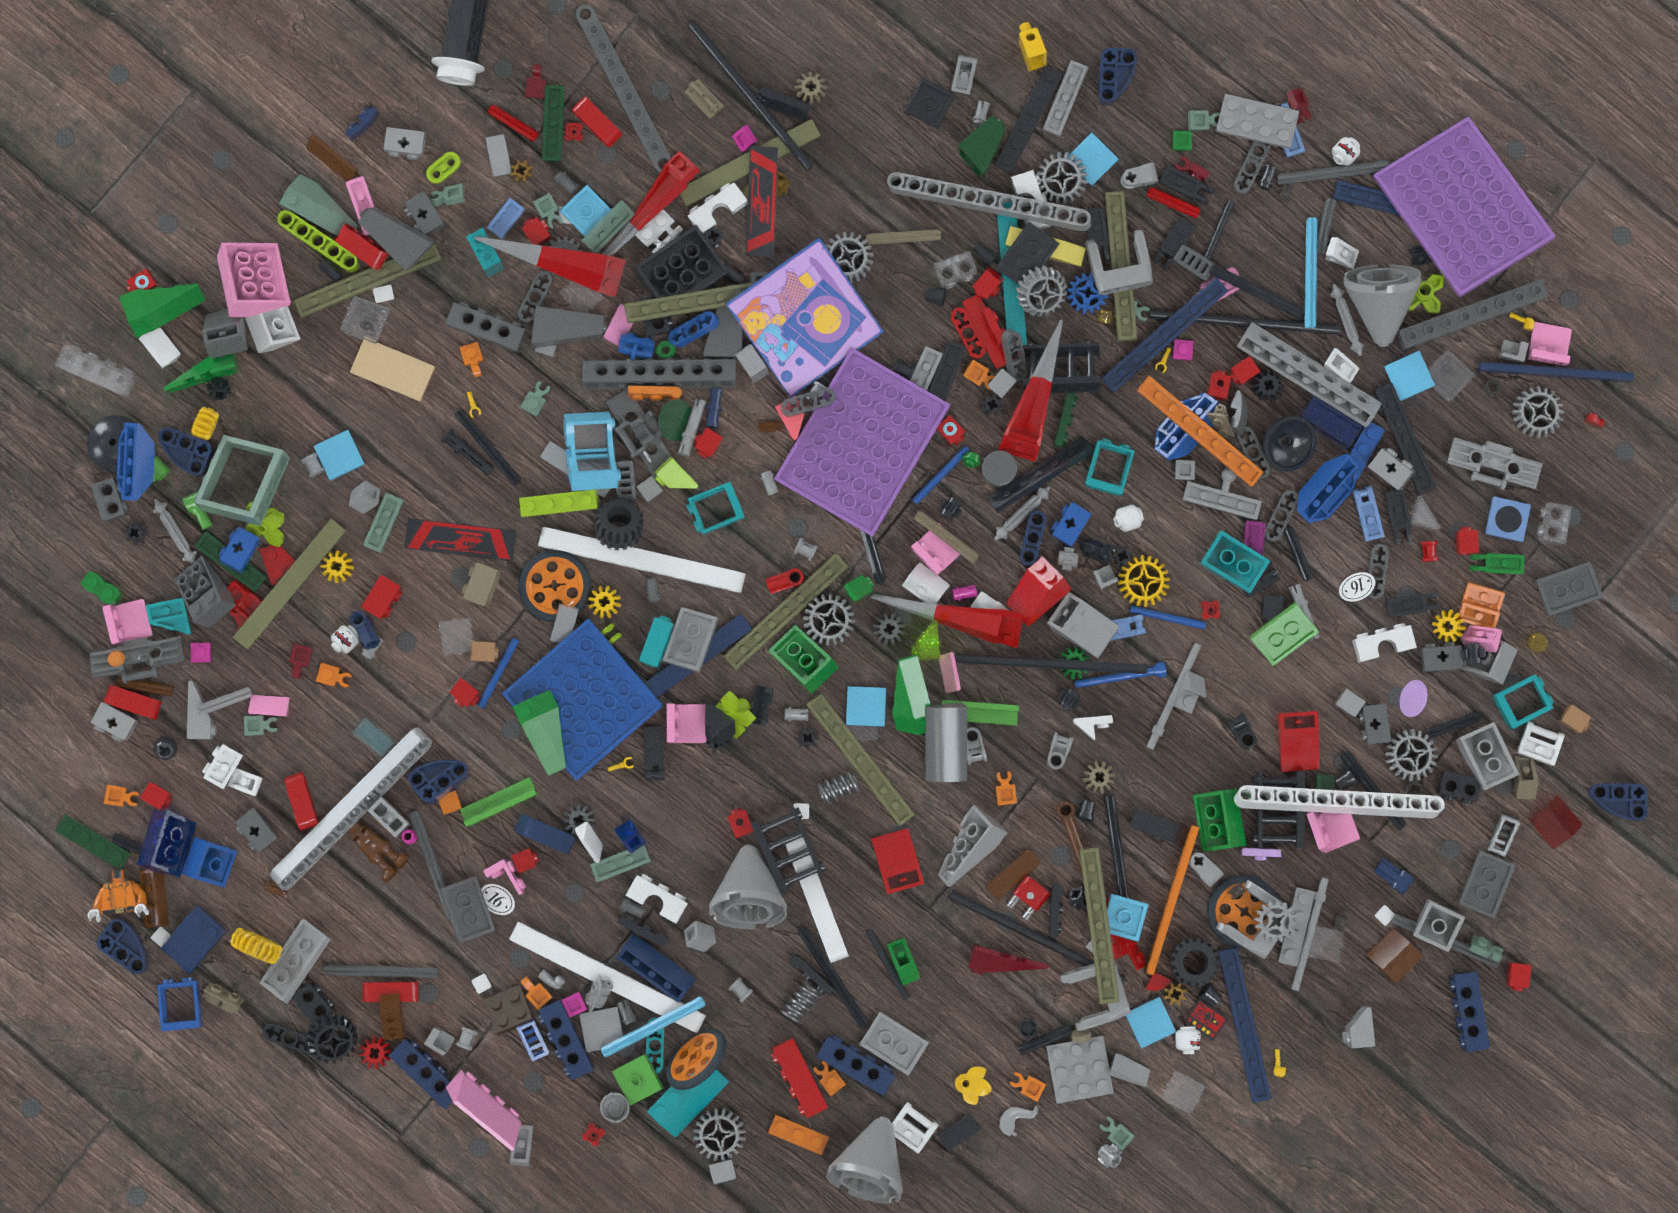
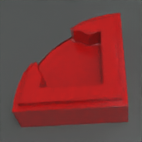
M1593 413L1588 414L1584 421L1603 428L1605 423L1604 419H1599L1598 415Z
M1154 972L1145 989L1150 991L1162 990L1170 984L1171 980Z

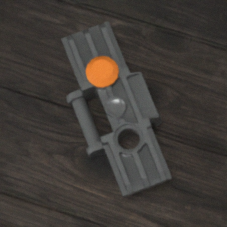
M181 636L152 641L148 637L121 642V646H117L114 649L89 653L93 679L122 674L124 684H127L128 681L149 677L158 678V667L184 662ZM155 649L160 650V655L153 658L152 651ZM146 662L148 666L152 667L150 670L128 674V670L133 669L132 664Z

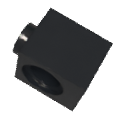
M1262 596L1261 619H1265V623H1268L1283 612L1284 596Z

